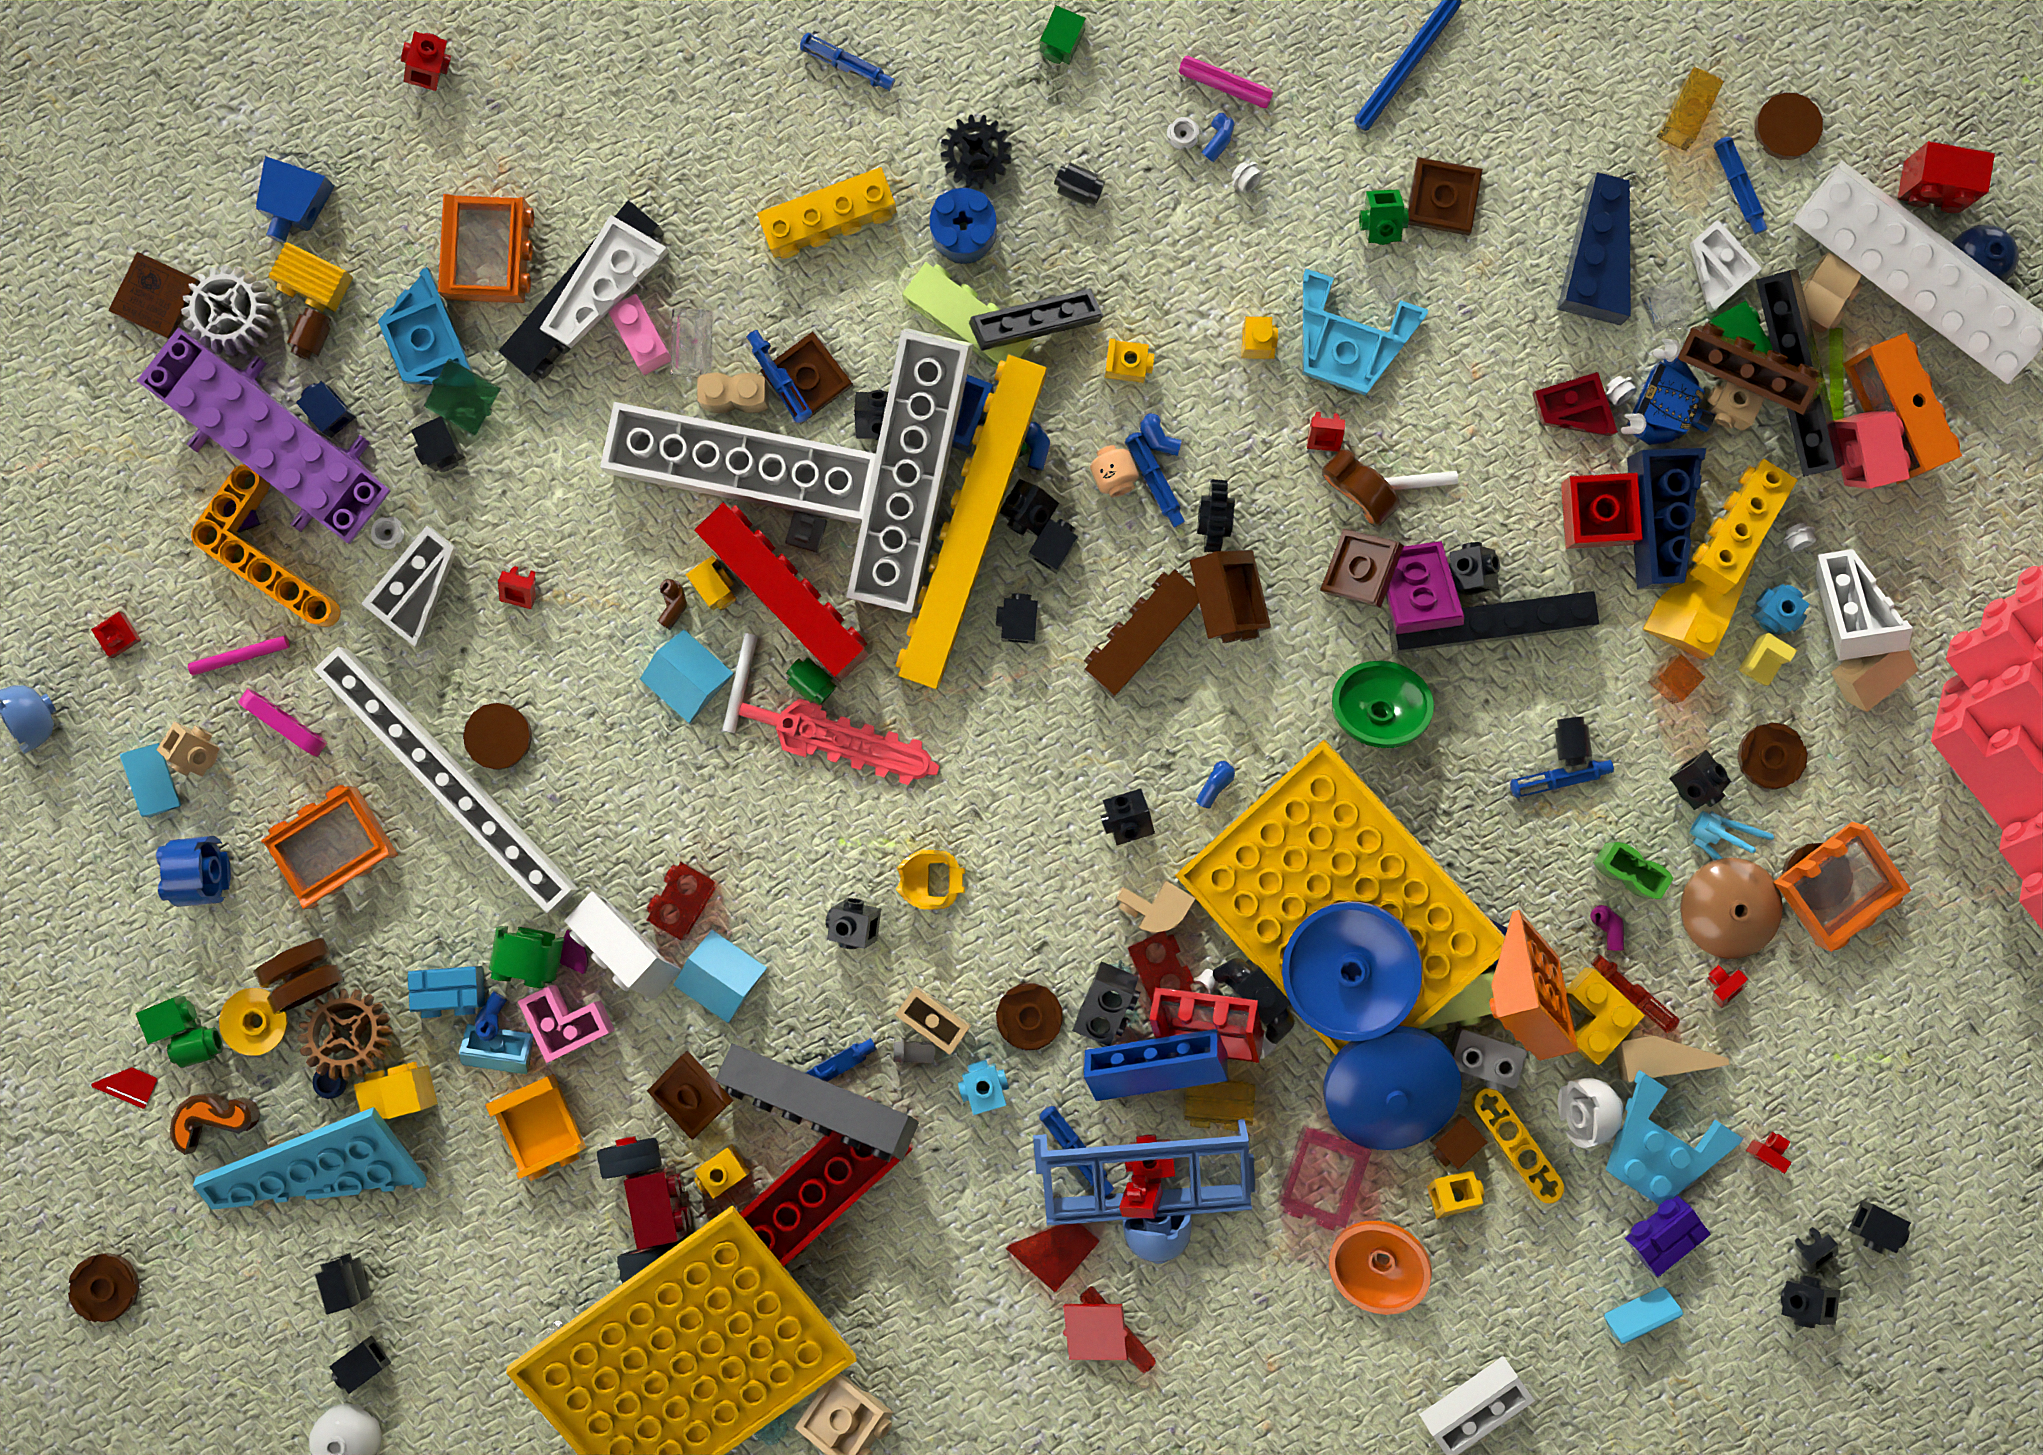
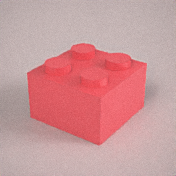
M1868 411L1834 420L1845 463L1841 467L1844 486L1872 489L1910 478L1908 469L1911 467V461L1908 452L1903 448L1901 438L1904 434V427L1896 412Z

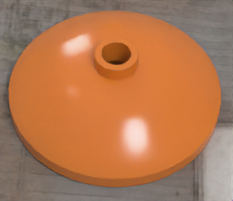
M1383 1221L1356 1223L1338 1235L1330 1250L1329 1271L1335 1286L1348 1301L1363 1310L1384 1315L1399 1314L1419 1304L1428 1292L1432 1279V1267L1429 1256L1422 1244L1411 1233L1397 1225ZM1380 1253L1387 1255L1388 1258L1381 1256Z

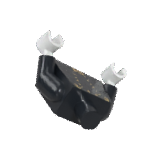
M1234 958L1216 967L1214 970L1205 969L1194 982V985L1202 984L1207 988L1203 992L1204 994H1211L1219 984L1225 983L1237 998L1258 1000L1261 1025L1266 1030L1261 1051L1262 1055L1260 1059H1264L1276 1049V1044L1291 1031L1295 1024V1019L1289 1011L1292 1008L1289 999L1267 974L1249 959L1245 962L1241 958Z

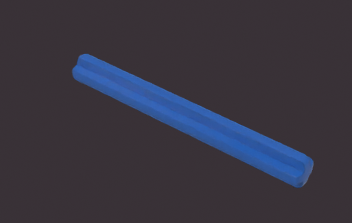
M1442 0L1356 115L1354 123L1364 131L1370 129L1459 9L1462 3L1461 0Z

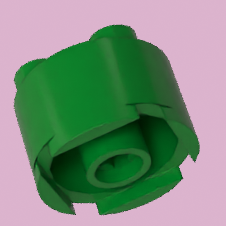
M509 926L496 927L489 963V970L492 971L490 978L506 982L511 981V978L522 979L525 986L533 988H544L545 983H552V981L557 980L564 943L563 937L554 940V933L526 927H518L516 933H508Z

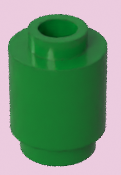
M809 657L804 661L798 658L786 672L790 676L787 684L810 703L815 702L818 706L822 705L837 687L832 682L833 678Z
M204 1026L171 1037V1044L167 1045L170 1061L173 1064L176 1063L180 1068L212 1060L223 1051L221 1036L215 1027L208 1029Z

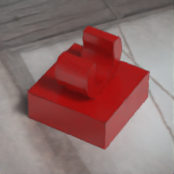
M1316 412L1315 416L1311 418L1307 437V449L1339 452L1345 432V420L1340 419L1337 413H1334L1332 419L1322 418L1321 412Z
M517 566L512 567L510 572L502 571L498 579L499 601L532 609L536 600L535 571L531 570L528 577L520 576Z
M120 611L91 629L109 658H115L141 641L126 615Z
M1718 965L1708 974V980L1717 988L1713 991L1712 999L1723 1008L1747 987L1749 979L1739 969L1729 976Z
M1774 1132L1768 1136L1765 1144L1752 1140L1746 1149V1152L1773 1170L1783 1174L1786 1173L1792 1163L1781 1156L1788 1148L1790 1141Z
M1132 1175V1182H1127L1119 1206L1122 1217L1155 1219L1163 1194L1160 1183H1148L1145 1175Z

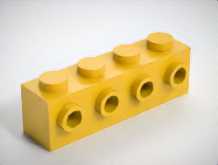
M879 167L758 212L757 216L773 257L777 258L780 256L781 259L795 256L799 253V249L806 246L819 247L825 245L830 241V237L842 233L844 236L852 235L860 231L862 225L874 222V224L884 223L892 218V214L897 213V209L883 169Z
M1764 458L1755 467L1749 465L1738 480L1742 484L1739 491H1733L1722 507L1727 510L1723 518L1717 517L1710 526L1707 534L1711 538L1708 543H1702L1692 556L1691 560L1696 563L1689 574L1722 595L1731 590L1738 583L1798 479Z

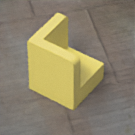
M1770 633L1759 635L1738 670L1763 686H1768L1781 665L1791 662L1797 650Z

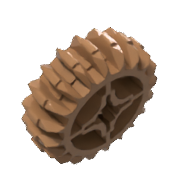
M340 989L339 998L336 999L332 992H327V1003L324 1004L320 999H315L314 1003L319 1009L316 1012H313L311 1009L305 1010V1014L311 1019L310 1022L302 1021L299 1023L301 1029L308 1031L297 1036V1040L300 1043L306 1044L300 1049V1053L303 1056L310 1055L306 1061L307 1065L310 1067L318 1065L316 1072L321 1076L329 1070V1078L336 1080L342 1071L343 1079L350 1081L352 1071L355 1070L357 1076L362 1078L364 1077L362 1067L367 1065L374 1071L377 1067L372 1060L375 1057L380 1060L386 1058V1055L380 1051V1048L391 1047L392 1043L388 1039L383 1038V1036L393 1033V1029L390 1026H383L391 1018L387 1013L380 1014L384 1006L380 1002L373 1004L374 997L371 994H367L361 1000L362 993L360 990L355 989L349 998L348 991ZM343 1010L363 1012L359 1016L354 1015L345 1020L339 1019L335 1015V1013ZM327 1021L330 1026V1033L323 1040L325 1044L320 1047V1031ZM371 1022V1039L364 1049L360 1038L367 1029L366 1025ZM336 1024L349 1031L352 1035L350 1038L355 1043L354 1046L348 1040L341 1037L339 1034L341 1031L336 1027ZM346 1049L351 1050L356 1055L347 1060L328 1058L332 1053L337 1054Z

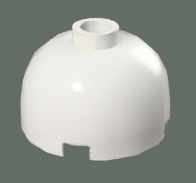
M1581 1078L1567 1082L1569 1084L1562 1086L1559 1090L1558 1113L1561 1121L1567 1118L1568 1126L1571 1129L1565 1131L1568 1138L1576 1146L1583 1149L1610 1141L1619 1131L1623 1117V1103L1616 1092L1606 1082L1594 1078Z
M344 1403L334 1406L318 1418L311 1430L309 1437L310 1454L376 1455L380 1449L382 1436L379 1422L374 1415L371 1417L367 1411L363 1410L365 1408L359 1404Z

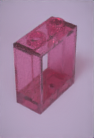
M1303 1124L1277 1199L1280 1206L1284 1207L1283 1213L1302 1219L1304 1214L1317 1218L1315 1224L1335 1231L1336 1226L1346 1228L1372 1150L1345 1138ZM1309 1143L1354 1158L1336 1213L1291 1197Z

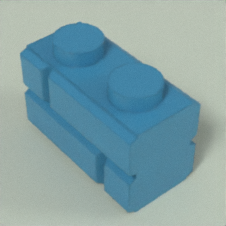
M470 966L408 971L410 1012H421V1018L441 1017V1010L454 1009L455 1016L475 1014V1008L483 1007L485 1004L483 967Z

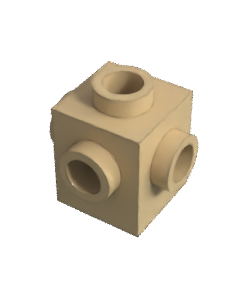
M1725 380L1720 385L1715 384L1707 399V402L1711 403L1708 412L1715 414L1714 421L1717 424L1726 428L1735 427L1743 431L1753 425L1765 397Z
M174 721L157 751L167 761L171 762L169 766L175 771L186 776L192 772L203 777L206 770L214 765L220 748L210 740L213 735L205 729L194 725L193 729H190Z

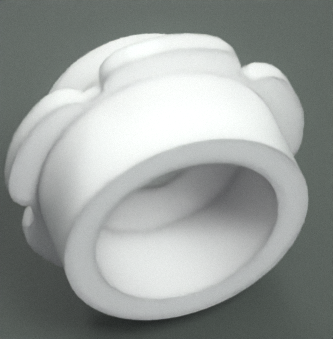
M1180 117L1168 126L1167 137L1170 138V144L1174 148L1181 150L1186 147L1190 149L1196 145L1199 127L1194 121L1186 117ZM1180 132H1186V136L1182 137Z
M1246 162L1241 163L1232 174L1234 179L1233 187L1237 190L1240 189L1243 193L1251 192L1262 179V172L1257 169L1258 164L1256 162H1251L1250 164Z
M1618 376L1613 379L1605 388L1607 390V400L1611 401L1616 407L1628 401L1637 391L1636 387L1632 384L1633 378L1623 379L1622 376Z
M381 517L377 519L371 529L373 542L380 544L384 549L394 548L396 543H400L404 538L401 522L395 517ZM390 530V535L386 536L385 531Z
M1804 523L1796 524L1786 530L1787 536L1784 538L1783 544L1788 545L1791 552L1803 550L1816 542V537L1813 534L1815 528L1805 526Z

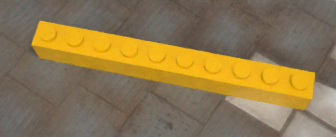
M1008 354L1006 362L1000 360L994 376V380L999 381L995 394L989 392L985 401L983 412L988 414L984 426L978 424L972 440V444L977 445L973 458L967 457L961 472V476L966 477L962 490L956 489L950 504V508L955 509L951 522H944L939 536V540L944 541L940 554H933L928 568V572L933 573L929 586L924 584L921 588L917 603L921 604L922 607L918 618L912 616L906 635L910 636L911 639L907 649L901 648L895 667L900 668L898 674L900 677L934 689L940 687L1048 374L1047 367Z

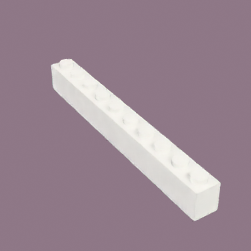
M338 646L314 669L328 686L546 913H555L579 890L350 650Z

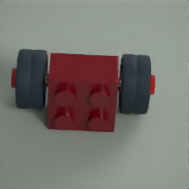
M630 1136L615 1140V1146L597 1151L602 1179L625 1175L628 1178L624 1180V1186L637 1249L617 1256L622 1284L675 1247L677 1243L671 1242L680 1240L688 1234L687 1228L691 1227L689 1208L683 1207L681 1194L685 1193L683 1176L681 1173H676L675 1166L638 1174L639 1172L651 1170L662 1165L657 1138L636 1140V1136Z

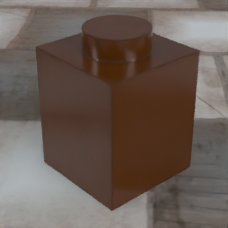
M1457 1114L1430 1140L1436 1148L1432 1151V1154L1444 1167L1451 1164L1458 1170L1488 1143L1469 1120L1461 1114Z

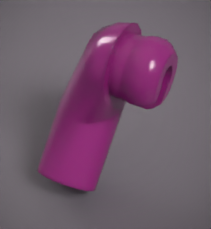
M1596 906L1591 911L1590 918L1594 924L1607 933V950L1623 951V919L1608 906Z

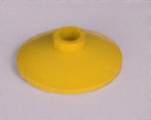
M263 988L242 989L234 993L223 1005L219 1016V1029L226 1044L234 1051L248 1056L261 1055L273 1050L282 1041L288 1025L287 1012L274 1015L267 1001V997L271 993L270 991ZM256 1014L262 1018L260 1027H256L253 1024V1017Z

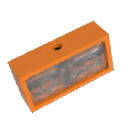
M1907 332L1876 344L1843 363L1864 412H1896L1897 416L1901 419L1904 427V434L1901 436L1903 448L1908 452L1911 461V467L1908 469L1909 479L1962 457L1959 450V440L1949 428L1945 419V409L1936 399L1932 390L1931 378L1923 370L1918 359L1917 347L1909 339ZM1905 479V480L1898 481V482H1896V484H1900V483L1905 482V481H1907V480H1909V479Z

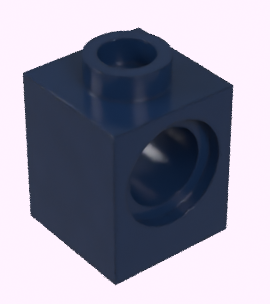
M322 381L318 384L313 383L305 388L301 393V398L296 402L315 426L330 438L334 437L356 418L334 390Z

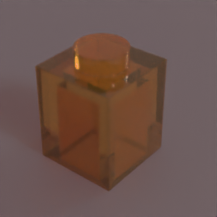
M1682 654L1669 658L1648 682L1671 704L1683 702L1706 677Z

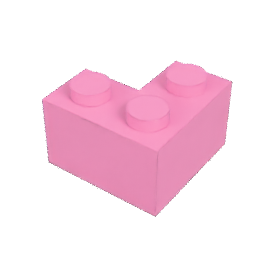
M557 985L543 988L518 1001L546 1063L554 1061L615 1031L601 1000L570 1013Z

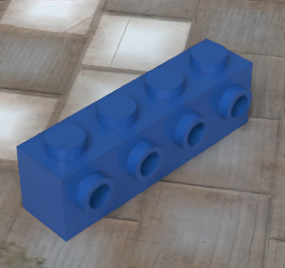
M1217 1029L1085 1050L1084 1079L1095 1101L1228 1081V1054Z

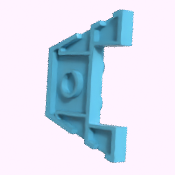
M1305 269L1303 274L1302 375L1366 396L1427 316L1429 310L1400 300L1390 330L1385 332L1324 311L1323 309L1334 278Z
M1639 1070L1634 1079L1637 1085L1633 1097L1628 1098L1625 1107L1628 1113L1623 1128L1617 1132L1605 1170L1660 1205L1665 1200L1673 1199L1738 1146L1743 1141V1138L1717 1120L1713 1121L1695 1148L1649 1119V1116L1668 1088Z

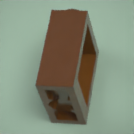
M1253 550L1216 551L1189 560L1208 639L1221 638L1222 643L1238 640L1245 642L1260 638V631L1271 628Z

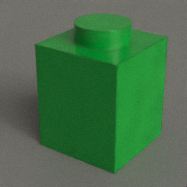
M1055 5L1040 39V52L1043 53V56L1053 63L1060 64L1064 62L1070 65L1084 34L1086 18Z
M185 996L173 997L135 1013L147 1045L163 1042L174 1035L197 1027L195 1007Z

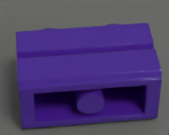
M1676 1196L1673 1199L1662 1202L1658 1207V1211L1646 1221L1643 1220L1636 1223L1632 1227L1631 1233L1624 1239L1645 1267L1658 1278L1711 1234L1700 1221L1695 1211L1679 1196Z

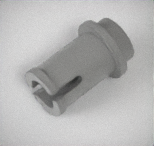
M901 1038V1042H894L893 1062H900V1066H904V1062L934 1064L935 1044L933 1042H904V1038Z

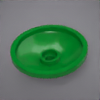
M1369 661L1353 666L1338 679L1332 694V711L1343 731L1358 742L1377 748H1396L1412 743L1423 735L1432 720L1434 701L1428 685L1411 669L1389 661Z

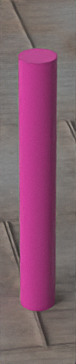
M284 635L188 663V670L194 676L290 648L289 640Z

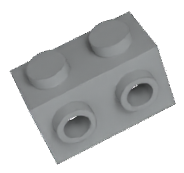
M1457 1027L1449 1049L1458 1066L1461 1079L1472 1082L1473 1076L1486 1080V1087L1505 1092L1506 1086L1516 1089L1527 1053L1524 1048Z

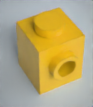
M730 1144L694 1170L697 1175L694 1181L704 1195L709 1193L712 1199H714L746 1177L751 1171L733 1144Z

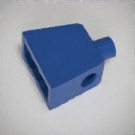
M265 156L256 209L262 215L271 219L266 236L286 243L291 226L309 231L335 185L324 175Z

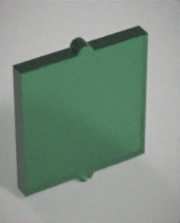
M449 358L439 377L432 381L434 387L424 407L476 436L486 416L492 414L491 407L501 388Z

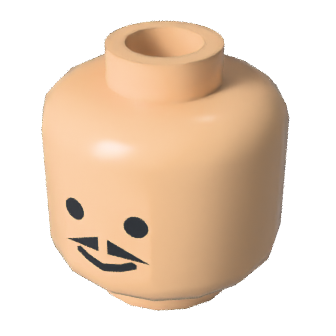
M1115 445L1106 446L1096 452L1098 457L1092 461L1090 470L1099 491L1103 494H1109L1110 497H1118L1132 491L1135 488L1134 483L1138 480L1139 473L1131 453L1127 449H1116Z

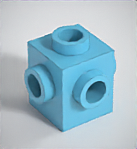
M987 1060L967 1065L969 1071L963 1072V1081L958 1082L963 1102H970L973 1115L1006 1106L1007 1102L1003 1091L1009 1089L1004 1069L997 1071L996 1064L988 1065ZM978 1082H988L989 1089H979L977 1086Z

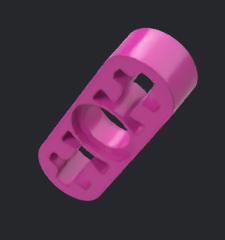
M247 688L239 699L238 703L243 708L309 754L318 757L327 745V742L322 737L256 691Z

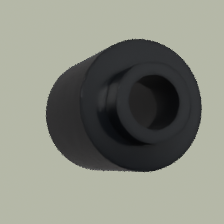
M1070 162L1067 168L1064 166L1060 167L1054 185L1059 186L1058 194L1085 206L1088 203L1095 206L1100 198L1105 181L1099 179L1098 174Z
M1584 717L1558 719V728L1554 729L1558 760H1565L1566 766L1586 764V758L1592 757L1589 725L1585 724Z

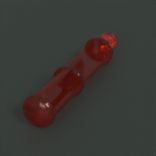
M1600 954L1592 960L1591 965L1634 1004L1636 1008L1663 1029L1665 1033H1671L1678 1027L1679 1017L1669 1011L1642 986L1630 983L1617 971L1618 965L1616 963L1608 962Z

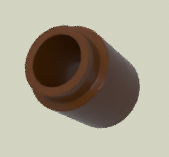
M305 308L304 313L299 314L288 338L287 344L292 347L290 352L308 361L311 356L319 357L331 330L329 327L331 319L320 312Z

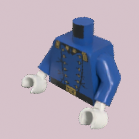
M1662 338L1661 341L1665 344V350L1655 349L1653 351V355L1656 358L1664 359V363L1660 361L1651 369L1632 413L1625 414L1624 416L1629 419L1626 425L1630 427L1621 428L1623 434H1633L1648 445L1673 442L1675 439L1684 436L1690 426L1706 433L1715 418V414L1699 407L1705 391L1699 387V381L1688 364L1677 359L1680 345L1676 340Z

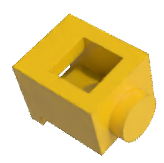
M1245 316L1242 324L1241 358L1275 359L1278 328H1276V325H1272V317Z
M1109 338L1105 378L1144 383L1145 374H1152L1154 354L1148 353L1149 344L1116 341V339ZM1126 355H1135L1137 361L1133 364H1128L1124 357Z
M712 555L685 575L709 608L713 611L716 608L724 610L737 600L730 589L734 582L723 568L719 571L716 570L721 564Z
M1473 1170L1436 1178L1427 1186L1436 1219L1475 1210L1483 1204L1484 1188L1481 1181L1475 1178ZM1452 1191L1459 1193L1461 1198L1459 1202L1455 1201Z

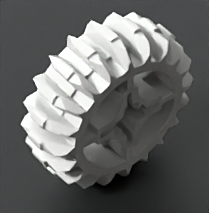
M223 265L220 273L217 269L210 268V277L208 278L203 274H198V279L201 283L198 286L188 284L193 294L192 296H183V300L189 303L190 306L181 309L182 314L189 317L183 323L186 328L192 329L190 336L195 340H200L202 345L208 349L211 348V351L217 355L221 354L224 350L228 356H234L236 348L242 354L247 353L248 343L253 347H259L258 341L255 338L258 335L263 338L268 337L263 327L264 325L272 326L273 321L266 316L275 313L274 307L268 305L273 298L270 293L264 292L267 288L265 283L257 281V276L252 272L245 274V270L237 266L232 271L228 265ZM229 288L225 294L221 296L215 295L219 291ZM248 296L251 301L249 318L245 314V307L249 302L247 300ZM208 304L211 307V315L208 319V321L210 322L209 324H207L206 321V309ZM219 304L225 306L226 308H231L232 311L238 315V317H234L231 314L228 315L227 313H224L225 310L220 308ZM234 326H242L233 333L222 335L223 332L227 333Z

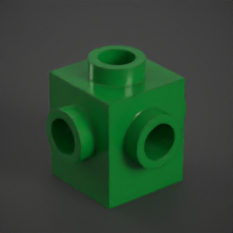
M1400 190L1366 191L1365 210H1360L1359 227L1360 231L1365 230L1368 243L1387 245L1391 242H1401L1403 228H1408L1409 216L1408 209L1404 208Z

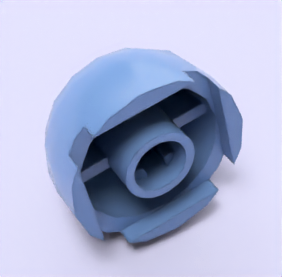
M13 685L0 690V716L12 737L16 738L19 744L25 742L19 746L21 751L25 754L46 742L52 734L54 727L51 714L57 711L47 694L40 696L33 688L25 685Z
M1191 1214L1155 1217V1219L1123 1220V1231L1129 1248L1135 1255L1156 1264L1165 1263L1181 1255L1189 1244L1192 1228Z

